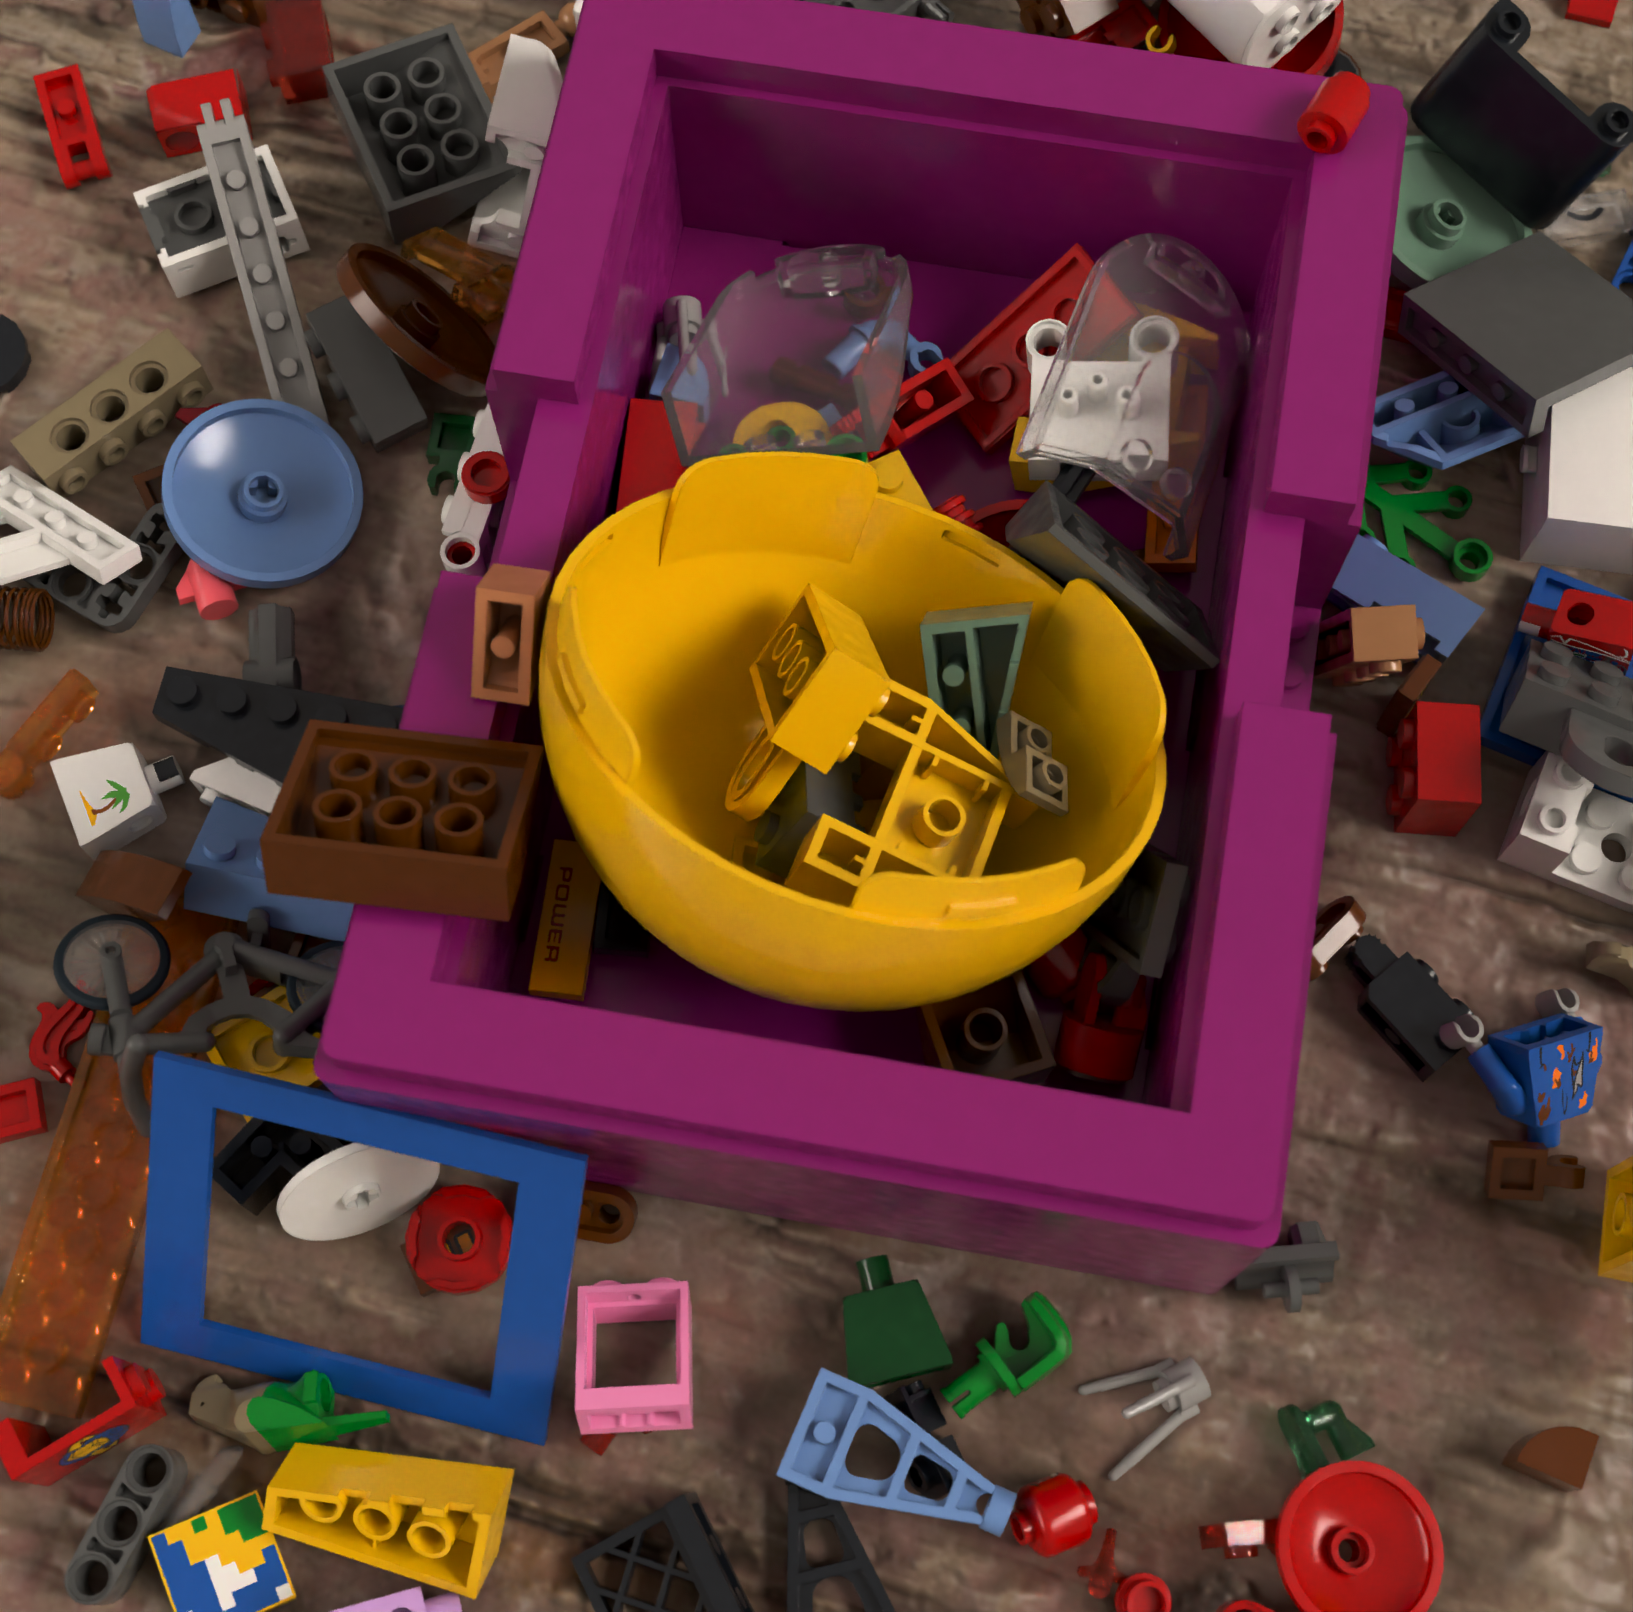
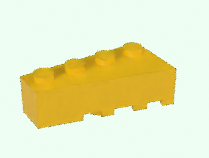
M295 1442L267 1486L262 1529L476 1600L499 1552L515 1469Z

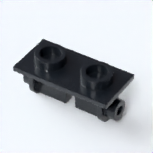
M921 1380L907 1386L903 1385L884 1397L886 1401L931 1436L932 1431L947 1424L931 1387L925 1389ZM952 1434L938 1440L964 1461ZM922 1455L916 1456L913 1459L907 1473L912 1487L922 1497L937 1500L948 1494L953 1482L952 1476L947 1469Z

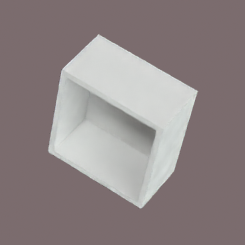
M1630 367L1550 406L1544 430L1530 438L1525 437V445H1522L1520 452L1519 468L1520 472L1523 473L1520 561L1633 575V367Z

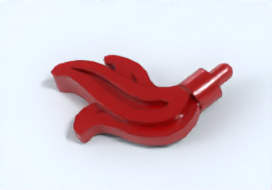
M84 982L77 984L78 990L93 996L92 990ZM71 999L60 1009L51 1002L40 1003L37 1006V1010L42 1013V1019L30 1042L29 1058L35 1067L50 1073L60 1084L67 1082L71 1087L76 1088L80 1085V1080L75 1076L77 1069L67 1060V1049L70 1045L87 1035L91 1024L95 1022L96 1014L90 1011V1008L81 1006Z

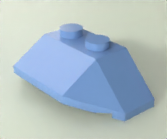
M1441 371L1376 397L1371 442L1420 465L1444 470L1525 437L1446 371Z

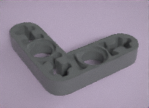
M162 502L146 512L129 538L139 545L142 556H149L153 561L152 570L146 577L133 579L129 569L107 584L102 585L70 564L54 569L50 576L44 572L24 578L23 580L35 588L46 589L53 599L106 631L122 633L129 630L138 621L183 553V550L171 532H163L159 528L164 520L166 521ZM149 540L164 549L161 554H158L152 547L147 545ZM73 574H84L86 578L84 590L74 597L65 596V581ZM121 581H124L133 590H136L133 596L119 587ZM109 602L119 604L123 608L118 616L105 610Z

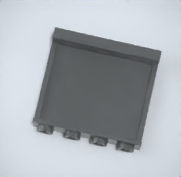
M1539 231L1404 293L1398 333L1526 438H1530L1544 430L1550 406L1633 366V299Z

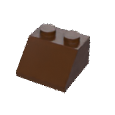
M1022 969L973 992L940 1002L916 1006L926 1066L1034 1085L1044 1082L1057 1066Z

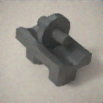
M1317 1221L1297 1222L1290 1226L1287 1235L1289 1245L1271 1246L1233 1278L1235 1290L1262 1288L1264 1299L1282 1297L1284 1307L1288 1313L1300 1312L1302 1308V1295L1319 1294V1283L1333 1281L1334 1262L1338 1261L1340 1257L1337 1242H1326Z

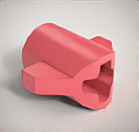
M190 559L187 569L175 590L180 605L195 601L202 619L218 620L228 617L238 609L239 604L234 591L246 588V586L225 581L209 573Z

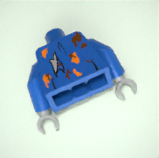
M1562 988L1557 991L1549 989L1537 994L1535 1005L1543 1018L1488 1035V1044L1485 1046L1480 1040L1484 1034V1026L1479 1017L1472 1014H1464L1455 1018L1456 1023L1451 1021L1443 1024L1439 1030L1443 1043L1451 1049L1467 1048L1471 1054L1467 1059L1488 1088L1499 1113L1527 1125V1142L1544 1143L1547 1148L1560 1145L1561 1121L1587 1113L1592 1107L1596 1077L1602 1065L1600 1050L1603 1027L1584 1021L1582 1017L1575 1016L1574 1012L1579 1008L1580 1001L1579 996L1572 989Z

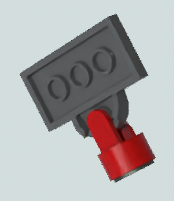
M1148 842L1118 887L1079 926L1081 930L1089 935L1078 968V971L1082 973L1073 1010L1063 1012L1053 1056L1057 1066L1062 1070L1097 1082L1123 1084L1134 1077L1147 1020L1145 1000L1146 976L1162 978L1165 963H1169L1173 958L1177 942L1174 925L1178 909L1185 905L1190 892V877L1187 874L1189 866ZM1099 1003L1115 1006L1113 1017L1097 1013Z

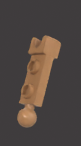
M575 1L565 4L560 9L558 20L554 22L542 10L467 53L491 104L494 101L493 96L496 93L510 35L515 34L539 40L551 49L556 60L570 52L566 36L574 38L576 32L575 17L573 16Z

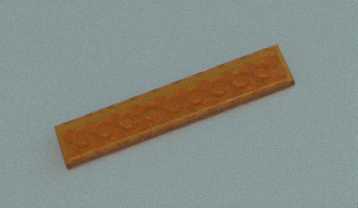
M183 890L166 921L150 922L164 936L170 949L171 964L168 976L154 995L146 1001L131 1007L132 1015H136L203 958L204 945L211 936L220 932L236 934L239 920L184 909ZM124 927L119 944L122 948L129 994H132L144 987L154 977L160 964V953L149 937L139 931ZM215 974L147 1034L181 1032L189 1016L207 1004L214 1002L220 985L218 975ZM105 987L101 998H107ZM97 1010L93 1022L108 1024L110 1019L109 1011ZM87 1041L0 1299V1401L82 1420L146 1218L150 1138L139 1134L123 1104L118 1064L114 1061L113 1056L88 1055ZM183 1053L176 1055L196 1059L198 1053ZM146 1055L142 1070L145 1097L150 1107L152 1103L154 1055Z

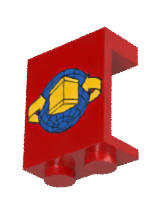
M112 1355L104 1359L101 1363L121 1402L55 1442H52L45 1426L9 1417L0 1422V1458L11 1481L49 1487L166 1416L167 1413L160 1401L166 1397V1392L157 1374L151 1368L144 1370L142 1366L135 1362L131 1363Z

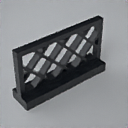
M696 1492L680 1495L664 1504V1507L571 1558L595 1612H622L625 1603L650 1612H678L665 1607L674 1575L694 1582L700 1594L695 1612H704L705 1608L708 1612H754ZM663 1521L674 1540L668 1564L640 1555L646 1531ZM634 1538L631 1551L618 1547ZM606 1553L628 1559L619 1591L600 1585L590 1562ZM680 1555L688 1571L677 1567ZM637 1563L665 1572L656 1604L628 1595ZM606 1597L616 1600L613 1611L611 1610Z

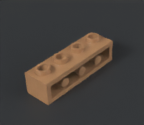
M1416 605L1349 608L1320 622L1313 679L1332 678V687H1351L1363 685V682L1376 681V678L1388 677L1392 673L1402 672V664L1418 659V650H1422L1425 643L1424 622L1421 617L1416 618Z

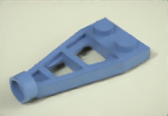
M822 1367L776 1473V1476L830 1500L979 1525L978 1528L998 1537L1004 1531L1017 1496L1015 1492L997 1484H992L874 1390ZM863 1425L876 1426L893 1439L899 1447L900 1461L894 1474L887 1479L873 1480L856 1477L850 1474L845 1466V1458L854 1435ZM916 1456H925L950 1472L953 1482L947 1497L936 1501L912 1494L905 1489L904 1481ZM989 1494L990 1496L983 1514L980 1515L976 1508L977 1500L980 1496Z

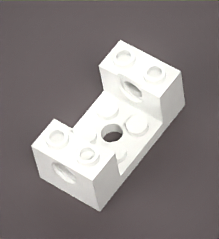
M1546 750L1528 772L1497 860L1633 914V803L1593 788L1594 783L1574 771L1565 762L1563 757ZM1610 839L1620 843L1626 853L1625 861L1613 862L1606 858L1601 849L1602 841Z

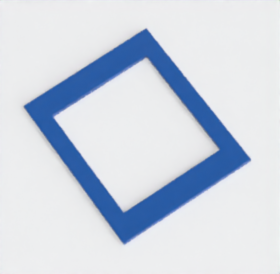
M158 1050L153 1060L140 1343L291 1382H297L306 1372L314 1369L328 1376L335 1393L544 1446L549 1430L589 1155L438 1118L344 1101L337 1098L332 1092ZM217 1109L519 1182L491 1391L204 1319Z

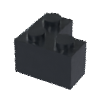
M253 1117L213 1159L212 1179L241 1206L258 1216L298 1172L318 1158L344 1145L335 1137Z

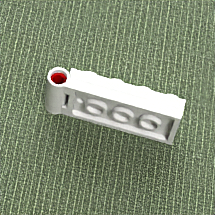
M489 403L486 409H480L475 417L473 425V437L475 439L470 452L465 451L460 458L457 470V478L459 480L454 496H447L441 514L442 534L449 536L444 540L440 548V555L445 570L484 577L489 569L506 498L495 504H481L472 500L465 491L461 472L465 462L478 452L493 451L503 455Z

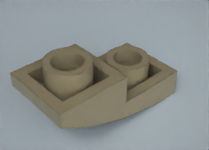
M1012 710L997 719L998 747L1005 774L1019 796L1062 817L1068 813V767L1052 759V732Z

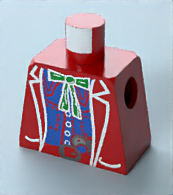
M1571 588L1566 589L1563 592L1557 610L1527 602L1518 631L1546 639L1547 641L1560 643L1568 647L1574 653V656L1589 662H1608L1618 667L1625 676L1633 656V601Z

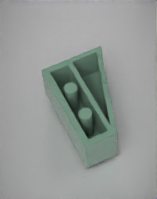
M1034 601L927 612L920 624L928 698L933 700L994 757L999 759L997 719L1010 710Z

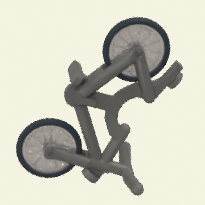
M251 909L247 918L248 942L232 932H220L211 936L204 945V957L136 1015H132L131 1007L146 1001L160 989L168 976L171 964L170 949L164 936L157 928L145 920L124 914H108L80 923L69 931L58 945L54 956L53 970L60 989L72 1001L93 1010L109 1011L110 1019L108 1024L94 1022L91 1024L87 1041V1054L91 1056H113L114 1061L118 1064L123 1104L139 1134L150 1138L151 1107L145 1097L142 1076L146 1055H155L158 1050L172 1054L209 1052L216 1045V1038L211 1033L215 1026L231 1019L249 1018L262 1022L273 1031V1049L278 1056L313 1059L314 1065L320 1038L314 1037L313 1034L322 1032L344 941H330L320 944L304 953L300 958L270 949L269 913L263 909ZM215 974L218 975L223 999L207 1004L189 1016L181 1032L147 1034ZM246 975L286 987L287 999L293 1013L272 1001L251 996Z

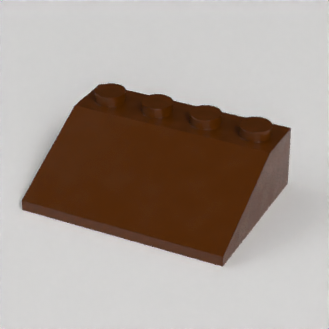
M310 719L259 840L267 893L509 922L522 880L544 756V746Z

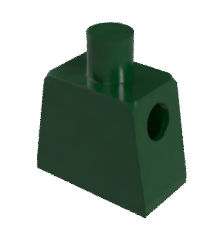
M888 1255L873 1256L856 1262L863 1292L842 1298L847 1379L871 1389L951 1369L953 1365L952 1355L918 1279L895 1284Z

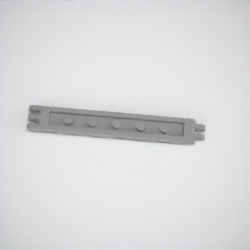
M230 98L219 100L224 119L217 121L211 103L200 104L205 124L197 125L196 128L272 400L301 407L331 426L310 348L303 334L305 330L244 114L235 116Z

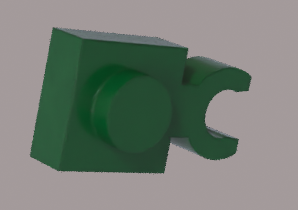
M434 412L426 453L429 464L436 465L430 470L427 478L432 495L438 496L440 484L448 479L455 481L454 492L456 491L459 483L457 470L460 458L465 451L470 452L475 439L473 437L475 416Z

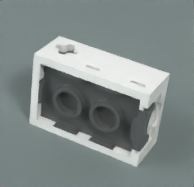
M265 144L254 148L284 258L286 259L310 250L268 145ZM207 166L133 192L161 266L177 298L237 277Z

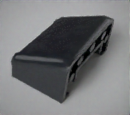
M1499 0L1418 93L1411 104L1410 114L1412 121L1418 129L1517 220L1531 229H1546L1633 142V112L1623 104L1611 102L1604 103L1588 117L1518 53L1530 36L1531 26L1529 19L1511 0Z

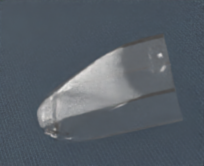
M869 244L821 246L774 259L775 269L757 277L754 272L749 270L727 285L716 298L661 392L681 466H692L696 462L710 457L744 452L787 451L833 455L879 451L898 403L905 367L912 282L908 264L904 257L900 254L893 258L887 257L884 247Z

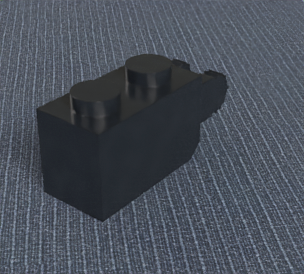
M1369 933L1366 936L1358 937L1355 940L1356 943L1349 948V952L1344 958L1346 960L1345 965L1349 967L1348 970L1353 971L1352 975L1365 988L1358 996L1357 1011L1415 1075L1424 1082L1462 1049H1451L1446 1046L1439 1034L1440 1027L1451 1021L1456 1023L1455 1018L1464 1014H1474L1466 1004L1459 999H1452L1438 985V976L1423 960H1415L1408 951L1398 958L1385 943L1382 944L1380 942L1381 939L1376 938V935L1371 936Z

